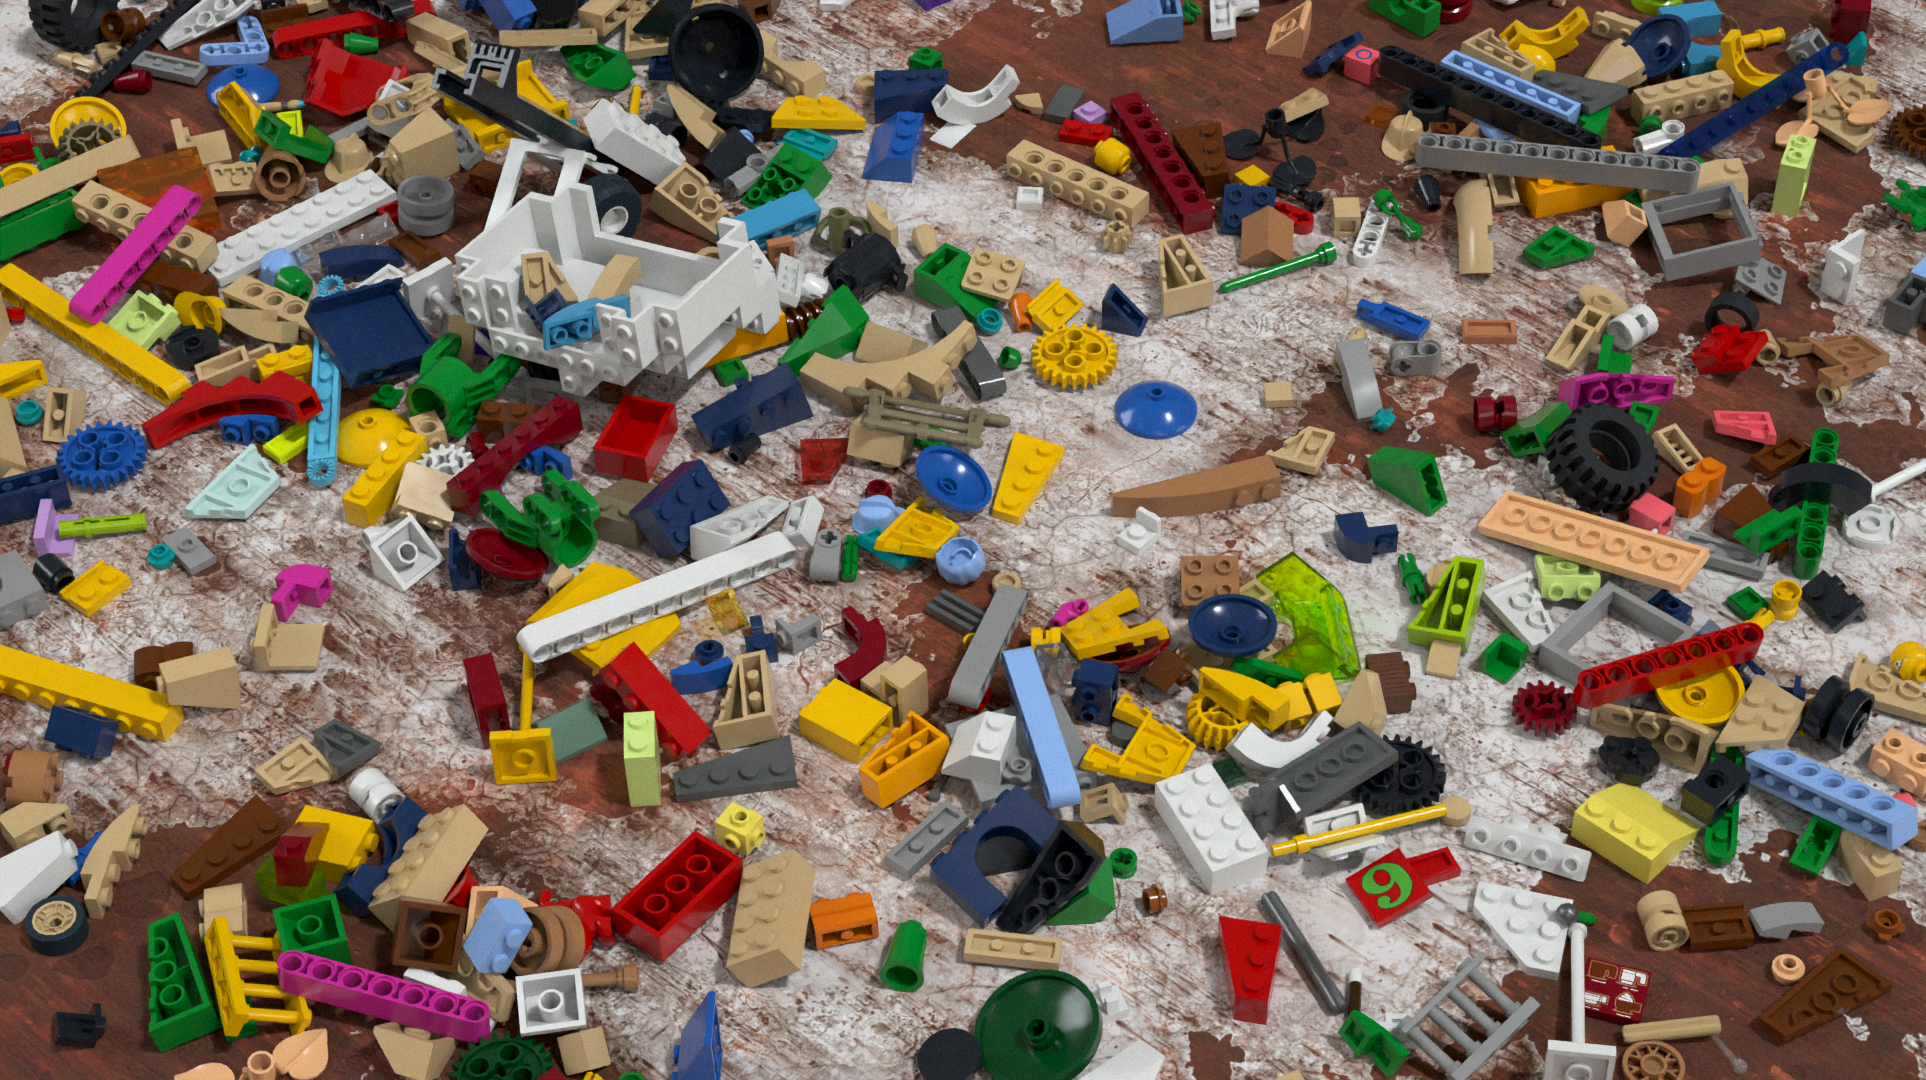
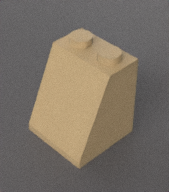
M431 107L425 108L389 140L391 150L389 158L394 166L392 176L398 186L405 179L416 175H434L445 178L461 171L455 132Z

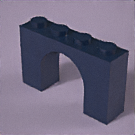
M1018 784L1011 791L1005 789L995 800L996 805L989 812L984 810L976 817L973 822L975 826L969 832L962 831L952 842L953 847L946 854L940 852L930 863L929 879L983 929L1005 909L1007 897L979 871L975 862V853L978 848L991 838L1009 836L1022 841L1038 856L1059 824L1049 812Z

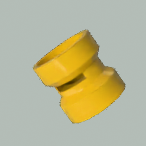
M1790 580L1777 581L1772 588V598L1770 599L1768 610H1771L1775 619L1781 621L1792 620L1798 613V603L1802 596V589L1797 583Z
M1031 627V647L1035 656H1041L1043 653H1049L1051 656H1061L1060 627H1051L1049 630Z

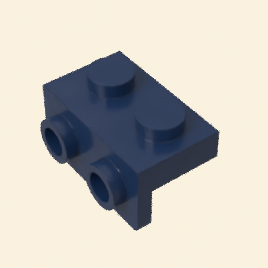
M554 288L536 304L527 295L523 297L527 304L524 310L542 334L543 322L554 313L570 306L557 288Z

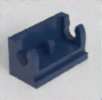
M449 529V574L452 590L481 589V568L470 558L465 548L466 540L460 539L457 529Z

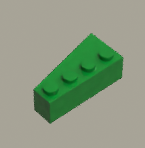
M176 912L148 924L149 960L151 961V972H149V984L151 986V998H149L151 1022H149V1033L160 1052L164 1053L222 1027L191 934L180 913Z

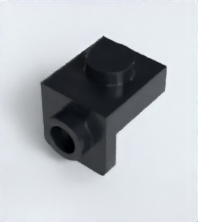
M93 1003L89 1014L56 1012L53 1019L55 1045L94 1048L99 1035L103 1036L106 1030V1016L101 1014V1004Z

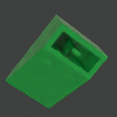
M785 142L742 198L741 202L755 209L768 201L777 200L790 192H796L804 188L815 199L833 176L821 161Z
M944 243L914 269L915 295L943 308L958 305L965 317L975 323L981 311L986 308L995 309L1003 302L968 292L961 288V282L971 256L950 244Z

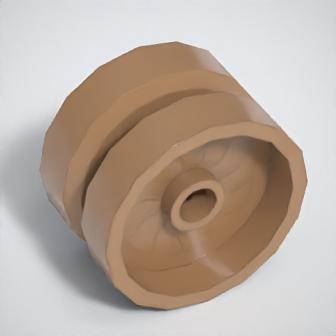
M563 905L523 908L533 926L510 964L511 968L520 976L576 969L583 958L585 948L584 928L577 914L572 909Z

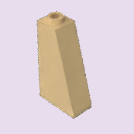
M427 12L405 21L408 41L414 46L417 41H423L427 45L428 43L434 45L440 51H445L462 62L468 63L471 47L469 34L466 29Z

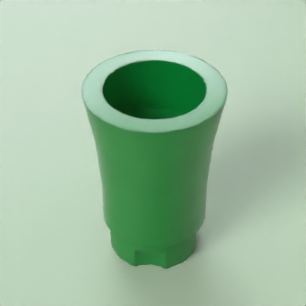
M915 920L900 922L893 934L887 958L880 970V979L885 986L894 991L913 992L921 988L924 983L927 930L922 927V923Z

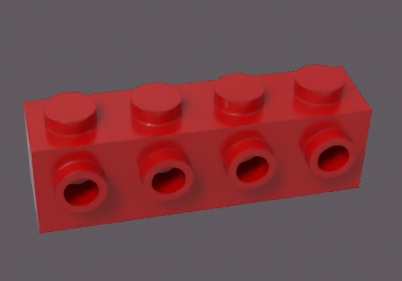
M634 641L622 648L598 670L603 675L604 682L618 692L623 698L624 705L630 711H654L658 740L662 743L664 751L677 761L689 755L712 733L709 727Z

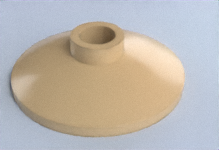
M1584 285L1579 289L1578 295L1585 304L1609 313L1610 317H1616L1629 309L1624 299L1606 288L1596 285Z

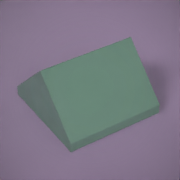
M590 698L575 701L531 723V729L551 728L556 765L608 741Z

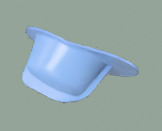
M285 248L270 251L261 259V272L258 280L274 287L275 276L281 268L298 266L304 270L309 263L308 257L300 252L289 253Z
M873 495L866 499H860L859 510L852 517V526L859 534L874 527L885 531L906 509L896 507L890 498L883 495Z

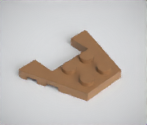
M1861 334L1828 335L1825 341H1815L1809 336L1799 337V342H1786V338L1775 339L1781 353L1786 357L1814 353L1824 363L1831 365L1832 367L1818 369L1817 378L1830 389L1889 364L1890 354Z

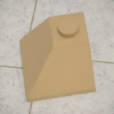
M396 1022L374 1026L373 1030L392 1069L396 1074L406 1076V1080H433L439 1078L459 1043L458 1039Z

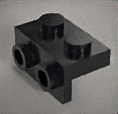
M1823 569L1801 588V599L1837 634L1857 616L1862 621L1867 618L1862 610L1865 604L1855 593L1849 595L1845 591L1847 586L1836 574L1831 577Z

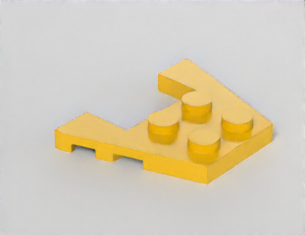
M1130 588L1124 589L1060 628L1061 639L1079 660L1116 651L1115 646L1129 642L1134 647L1143 645L1145 638L1158 636L1159 641L1169 638L1167 627L1159 618L1131 629L1123 623L1118 615L1140 607L1138 596Z
M1124 692L1116 704L1112 716L1137 727L1138 730L1122 756L1092 743L1080 765V768L1084 770L1155 785L1156 782L1183 773L1194 754L1196 745L1169 724L1164 726L1152 718L1153 712L1146 707L1140 709L1132 703L1133 697Z

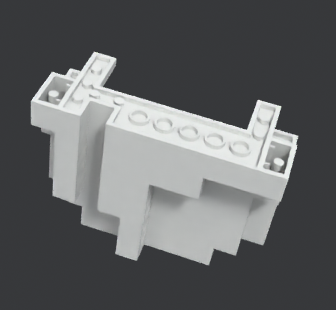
M570 181L554 196L530 192L454 255L459 274L456 279L466 323L488 329L494 352L558 368L562 390L583 397L589 394L602 381L626 386L643 369L689 380L736 336L735 330L737 328H746L749 331L765 335L779 321L781 308L775 273L754 268L745 222L722 217L717 222L720 238L717 242L719 259L710 258L601 231L592 186ZM547 251L572 290L576 293L579 302L588 299L599 275L616 253L639 257L643 276L629 289L631 296V318H627L625 309L597 303L595 308L600 331L592 333L591 339L547 351L544 350L543 334L536 328L533 320L524 310L526 303L523 300L525 290L521 254Z

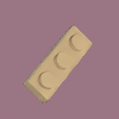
M968 928L963 957L964 961L1059 971L1063 938Z

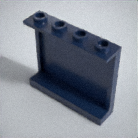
M402 277L385 279L379 283L362 285L352 290H342L332 295L318 296L310 300L304 318L351 390L420 371L423 354L436 343L427 333L399 291L403 280Z

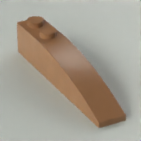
M1268 454L1111 493V515L1113 517L1136 518V509L1140 506L1155 513L1158 517L1197 515L1227 510L1279 497L1281 475Z

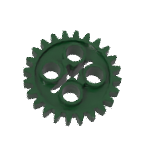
M506 1031L504 1037L499 1039L496 1032H493L492 1040L487 1041L481 1036L479 1037V1046L469 1043V1053L459 1052L460 1062H452L453 1072L448 1073L449 1080H536L553 1068L555 1063L552 1061L551 1053L545 1052L544 1044L536 1045L533 1036L524 1041L520 1033L514 1039L511 1038L510 1032Z

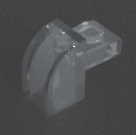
M1064 642L1036 645L1034 654L1048 694L1058 693L1059 697H1064L1066 688H1074L1071 685L1073 672L1075 669H1080L1083 659L1072 658Z

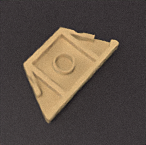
M1757 674L1715 742L1716 752L1726 753V747L1744 746L1745 751L1785 749L1806 713V703L1762 675Z

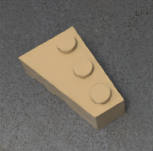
M1488 28L1462 42L1460 53L1532 83L1536 64L1519 50L1512 51L1508 47V41L1504 38L1501 40L1494 36L1495 31L1492 28Z
M1179 234L1159 239L1158 269L1163 317L1211 306L1213 280L1185 236Z
M760 650L737 655L727 682L728 690L726 696L722 698L720 703L721 712L719 718L715 720L713 725L721 751L780 738L774 677L766 651Z

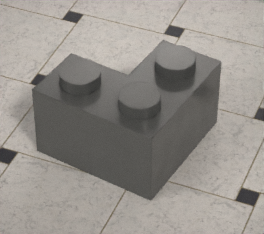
M1911 273L1887 301L1882 325L1905 335L1911 331L1918 321L1926 324V278L1915 273Z

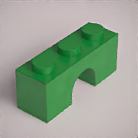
M1369 0V8L1423 38L1439 28L1441 3L1435 0H1412L1411 2L1407 0Z

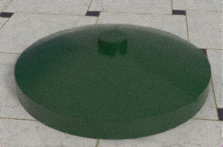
M1035 970L1008 980L993 992L977 1017L974 1037L983 1052L982 1066L993 1080H1072L1088 1066L1097 1052L1102 1037L1103 1019L1094 995L1081 980L1071 974L1058 970Z

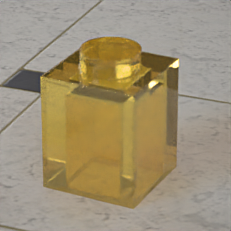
M732 587L705 598L714 623L723 636L750 625L741 601Z

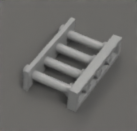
M1483 952L1479 953L1473 960L1467 957L1456 969L1458 973L1456 977L1413 1018L1409 1015L1405 1016L1395 1028L1398 1032L1396 1039L1400 1043L1409 1037L1446 1071L1444 1075L1448 1080H1470L1531 1020L1540 1007V1004L1531 996L1522 1005L1518 1001L1514 1003L1478 970L1486 957ZM1468 979L1471 980L1506 1012L1504 1016L1508 1019L1503 1024L1499 1021L1494 1022L1458 988ZM1448 998L1486 1032L1485 1036L1488 1039L1483 1044L1478 1040L1474 1042L1438 1009ZM1428 1017L1466 1051L1465 1056L1467 1059L1462 1064L1458 1060L1454 1062L1418 1029Z

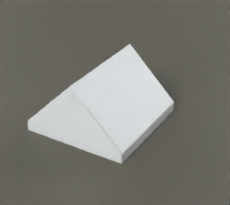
M412 514L408 515L368 546L374 575L401 592L406 591L445 560Z

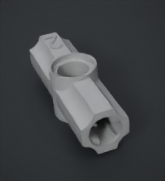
M780 143L765 154L757 153L750 155L746 160L747 165L723 180L724 187L729 195L736 198L749 190L783 146V143Z

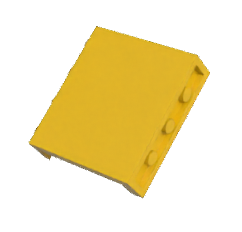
M528 59L518 63L517 93L563 119H570L568 103L564 99L555 100L534 75L532 61ZM448 97L442 98L445 112L455 124L459 125L462 123L469 129L486 154L510 146L512 138L526 140Z

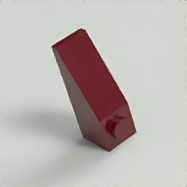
M298 821L280 836L273 855L277 885L309 886L330 828L329 823Z

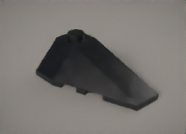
M659 0L632 30L635 33L666 36L672 31L677 21L691 10L693 0Z
M1060 820L997 923L1006 932L1029 935L1090 884L1106 859L1103 840L1083 822Z

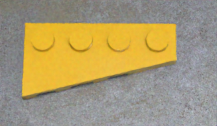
M1015 432L993 506V517L1019 525L1065 456V447Z

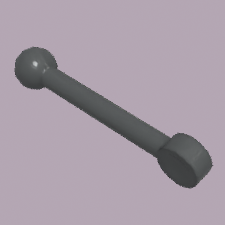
M944 774L936 789L929 791L928 798L931 802H938L940 800V792L950 778V775Z

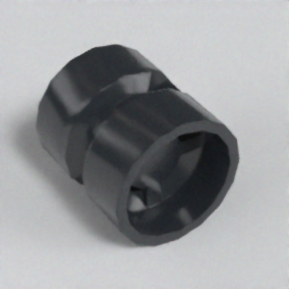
M656 112L649 114L644 120V123L647 125L653 124L665 136H673L679 142L678 147L681 151L688 135L684 124L672 119L669 120V118Z

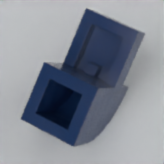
M1363 512L1335 515L1333 536L1338 550L1347 559L1357 563L1370 564L1372 563V555L1397 552L1399 531L1396 524L1368 527Z

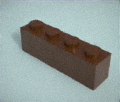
M157 259L150 264L126 291L133 295L137 290H140L147 296L149 293H152L163 304H169L174 307L177 295L185 291L201 296L220 297L215 277Z

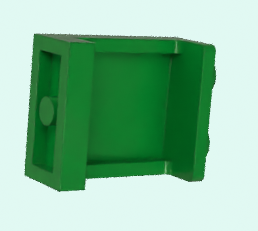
M262 109L253 131L255 134L274 148L326 163L327 158L333 151V139L312 125L308 126L304 137L290 134L292 128L290 125L272 112Z

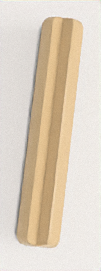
M1710 1015L1630 1024L1623 1026L1622 1036L1625 1044H1634L1643 1040L1661 1041L1714 1035L1720 1033L1721 1023L1719 1016Z

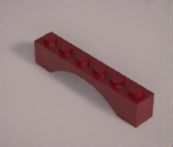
M556 396L449 480L446 485L452 509L474 518L482 511L479 504V495L488 490H498L510 470L525 455L546 444H566L583 431L584 428L578 403L561 396Z

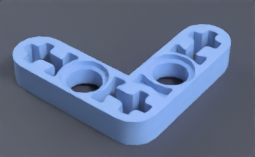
M248 15L239 17L237 19V33L241 42L204 44L199 50V61L209 66L267 62L269 60V45L259 20Z

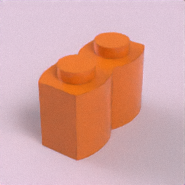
M1707 457L1700 460L1695 465L1693 471L1680 476L1676 483L1672 505L1676 508L1675 511L1686 518H1692L1703 511L1705 504L1717 500L1722 493L1727 466L1712 457Z

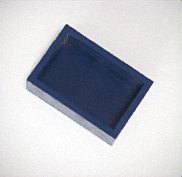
M702 459L678 465L634 506L629 513L657 556L665 557L681 553L690 544L691 525L721 514L731 504Z

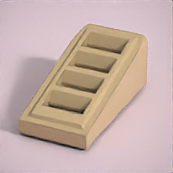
M1676 423L1660 429L1652 435L1654 440L1653 447L1657 448L1658 454L1682 475L1693 471L1695 465L1704 459ZM1692 461L1694 465L1688 467L1686 463Z

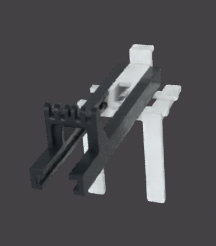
M476 40L473 43L463 78L447 69L436 68L431 88L526 139L512 138L510 140L509 150L485 229L511 209L526 157L554 172L561 173L555 194L570 181L578 183L583 167L597 175L617 173L618 168L610 165L611 158L595 149L590 137L517 97V64L521 54L519 47L503 46L501 44H491ZM483 69L500 72L497 85L481 77Z

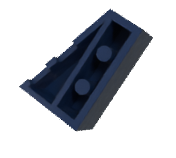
M885 69L874 71L875 124L883 123V118L892 117L899 111H918L919 113L935 111L931 101L946 84L948 85V69Z

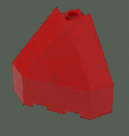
M322 38L318 40L310 60L309 68L312 70L307 77L306 89H309V92L305 95L303 103L335 118L344 117L369 108L376 101V92L381 86L387 84L389 79L397 81L409 77L410 72L407 71L408 66L406 65L395 67L355 55L332 45L333 41Z

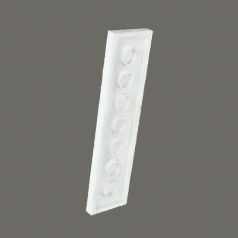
M371 169L361 172L355 177L341 182L310 199L295 204L293 207L217 243L220 254L205 272L215 277L216 283L223 287L235 281L242 274L248 275L260 269L261 259L268 252L278 248H285L287 252L292 253L377 211V208L398 200L397 194Z

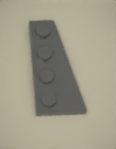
M1539 70L1534 73L1532 78L1533 84L1580 103V111L1588 115L1628 95V89L1625 85L1549 70Z
M790 735L673 772L677 803L798 787Z

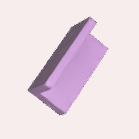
M40 499L33 534L34 545L38 557L47 553H54L57 557H71L74 553L76 537L60 539L58 522L80 518L78 514L56 515L52 499Z

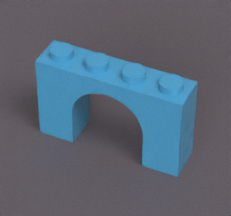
M1714 0L1658 7L1657 16L1673 14L1681 17L1691 30V38L1719 34L1722 13ZM1691 41L1687 55L1678 65L1679 74L1686 78L1717 70L1716 62L1723 55L1720 51V45L1707 46Z

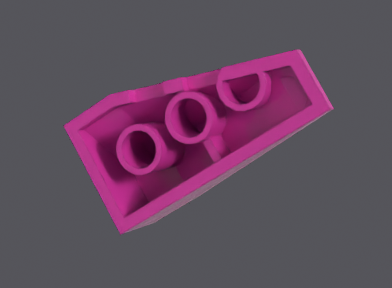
M1599 372L1561 380L1557 401L1565 400L1571 412L1587 403H1608L1609 407L1618 406L1624 411L1631 408L1633 400L1648 405L1670 401L1672 399L1675 379L1673 376Z

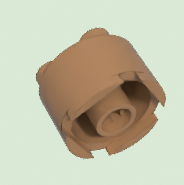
M18 749L13 752L7 777H11V787H6L8 808H14L23 802L57 804V795H54L56 789L62 788L64 772L59 771L61 753L33 749Z

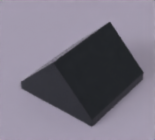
M734 126L727 129L694 167L724 186L723 180L747 165L746 160L750 155L762 153Z
M974 826L965 827V832H969ZM1009 836L991 838L984 842L975 853L976 865L984 877L1030 869L1037 859V855L1027 845Z

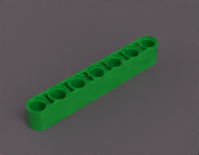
M1819 428L1814 432L1808 463H1836L1839 435L1836 431L1830 428ZM1818 499L1802 501L1801 510L1803 515L1796 537L1792 563V573L1799 579L1811 580L1818 574L1830 505L1827 501Z

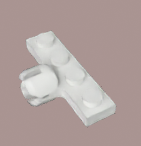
M1210 0L1212 39L1235 37L1236 18L1258 14L1259 0Z
M780 253L775 271L780 305L797 307L799 301L805 303L808 300L813 302L817 297L823 298L822 294L827 293L829 281L812 272H807L804 275L805 262Z

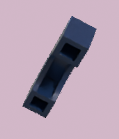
M408 796L392 803L376 826L384 843V855L380 865L371 866L362 863L346 871L332 893H335L336 898L358 918L371 912L367 907L374 898V890L386 880L389 875V867L396 860L400 859L404 852L403 846L409 839L415 836L419 830V822L428 815Z

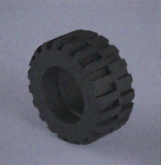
M28 0V6L31 9L28 12L29 18L33 21L32 26L42 40L47 41V43L75 52L91 50L94 48V45L103 42L102 39L106 37H104L101 31V18L107 11L118 10L117 5L120 0H77L76 7L71 15L73 0Z
M1587 403L1584 406L1577 407L1552 432L1548 439V449L1546 450L1547 461H1550L1548 464L1550 474H1554V481L1558 487L1561 486L1564 489V494L1568 498L1572 497L1575 499L1576 504L1579 506H1587L1590 511L1600 512L1601 510L1602 513L1621 512L1645 493L1655 482L1659 470V461H1656L1658 459L1657 448L1653 447L1654 440L1652 436L1647 435L1645 432L1646 428L1642 423L1639 424L1634 420L1635 416L1631 413H1624L1622 408L1618 406L1609 407L1608 403ZM1592 447L1600 451L1609 460L1613 468L1603 463L1597 457Z

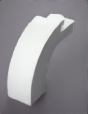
M1006 64L985 88L976 92H961L946 84L931 102L937 116L950 123L968 125L987 122L1002 114L1012 105L1008 96L1016 90L1020 81L1014 68Z
M1326 710L1315 714L1299 735L1291 742L1273 740L1251 722L1240 729L1226 746L1225 750L1247 767L1263 772H1274L1320 745L1318 742L1330 731L1327 725L1333 717Z

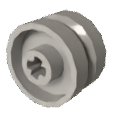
M416 175L400 183L398 187V221L404 230H409L416 235L431 236L444 233L452 227L454 223V189L448 180L434 175Z

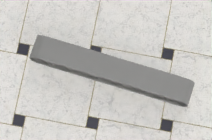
M1000 583L953 677L948 694L949 702L978 709L1000 664L1001 652L1006 651L1025 611L1029 595L1028 590Z

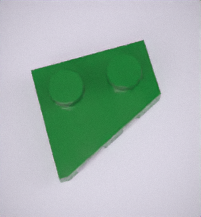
M1554 225L1523 249L1522 258L1544 269L1592 257L1595 252V246Z

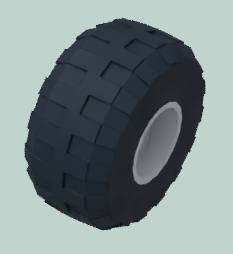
M604 173L588 178L583 184L592 186L600 230L629 238L631 234L633 235L641 220L642 202L639 192L627 180L614 173Z

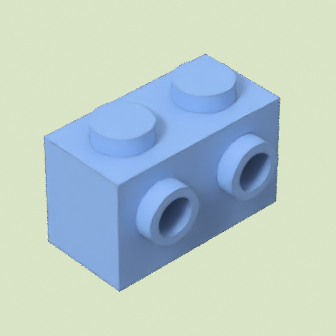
M490 898L463 948L479 973H506L533 923L517 899Z

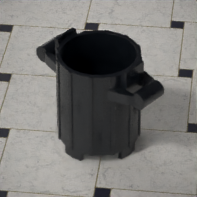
M845 230L841 246L846 251L831 261L823 272V277L828 278L832 289L836 291L842 285L847 286L860 304L884 285H888L898 292L905 291L908 275L904 273L906 264L901 263V258L893 244L878 233L867 234L865 232L860 236L852 230Z

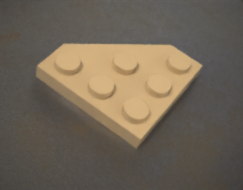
M1851 72L1832 86L1848 108H1851L1852 104L1856 101L1870 99V84ZM1829 91L1825 97L1814 99L1812 101V122L1810 124L1818 125L1820 132L1854 153H1858L1873 141V124H1851L1848 121L1849 114L1843 111ZM1807 105L1799 111V119L1804 122L1807 119Z

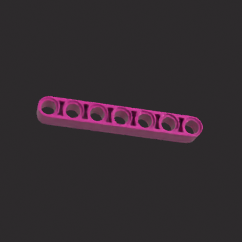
M174 185L73 296L69 304V312L91 324H97L197 213L202 202L201 196L180 185Z
M286 951L278 957L279 986L287 993L469 1043H480L479 1037L482 1036L487 1039L490 1034L489 1006L481 1000L300 951Z

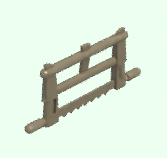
M847 386L843 390V394L846 397L861 400L868 399V404L865 405L867 417L862 420V425L866 429L902 434L926 441L927 439L980 449L984 444L980 438L982 432L986 430L983 426L984 422L1004 427L1011 423L1008 416L994 413L987 414L986 410L971 407L970 410H962L961 408L931 404L930 402H921L920 400L912 401L910 398L902 399L899 396L891 397L885 395L886 391L874 388L865 391L866 389ZM883 403L961 416L968 419V424L883 408ZM881 417L919 424V426L882 420ZM929 426L967 433V435L930 429Z

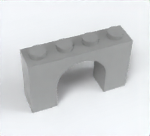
M16 549L0 555V630H3L48 609L49 606L43 587Z

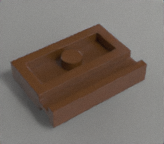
M1743 901L1681 906V915H1683L1690 933L1687 940L1689 951L1753 946L1755 937L1747 913L1744 912Z

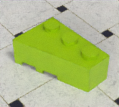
M1454 556L1436 583L1435 590L1429 599L1424 601L1421 606L1422 609L1415 620L1411 621L1408 625L1407 632L1410 644L1431 647L1432 640L1439 639L1459 643L1462 646L1461 652L1468 653L1486 579L1484 560Z

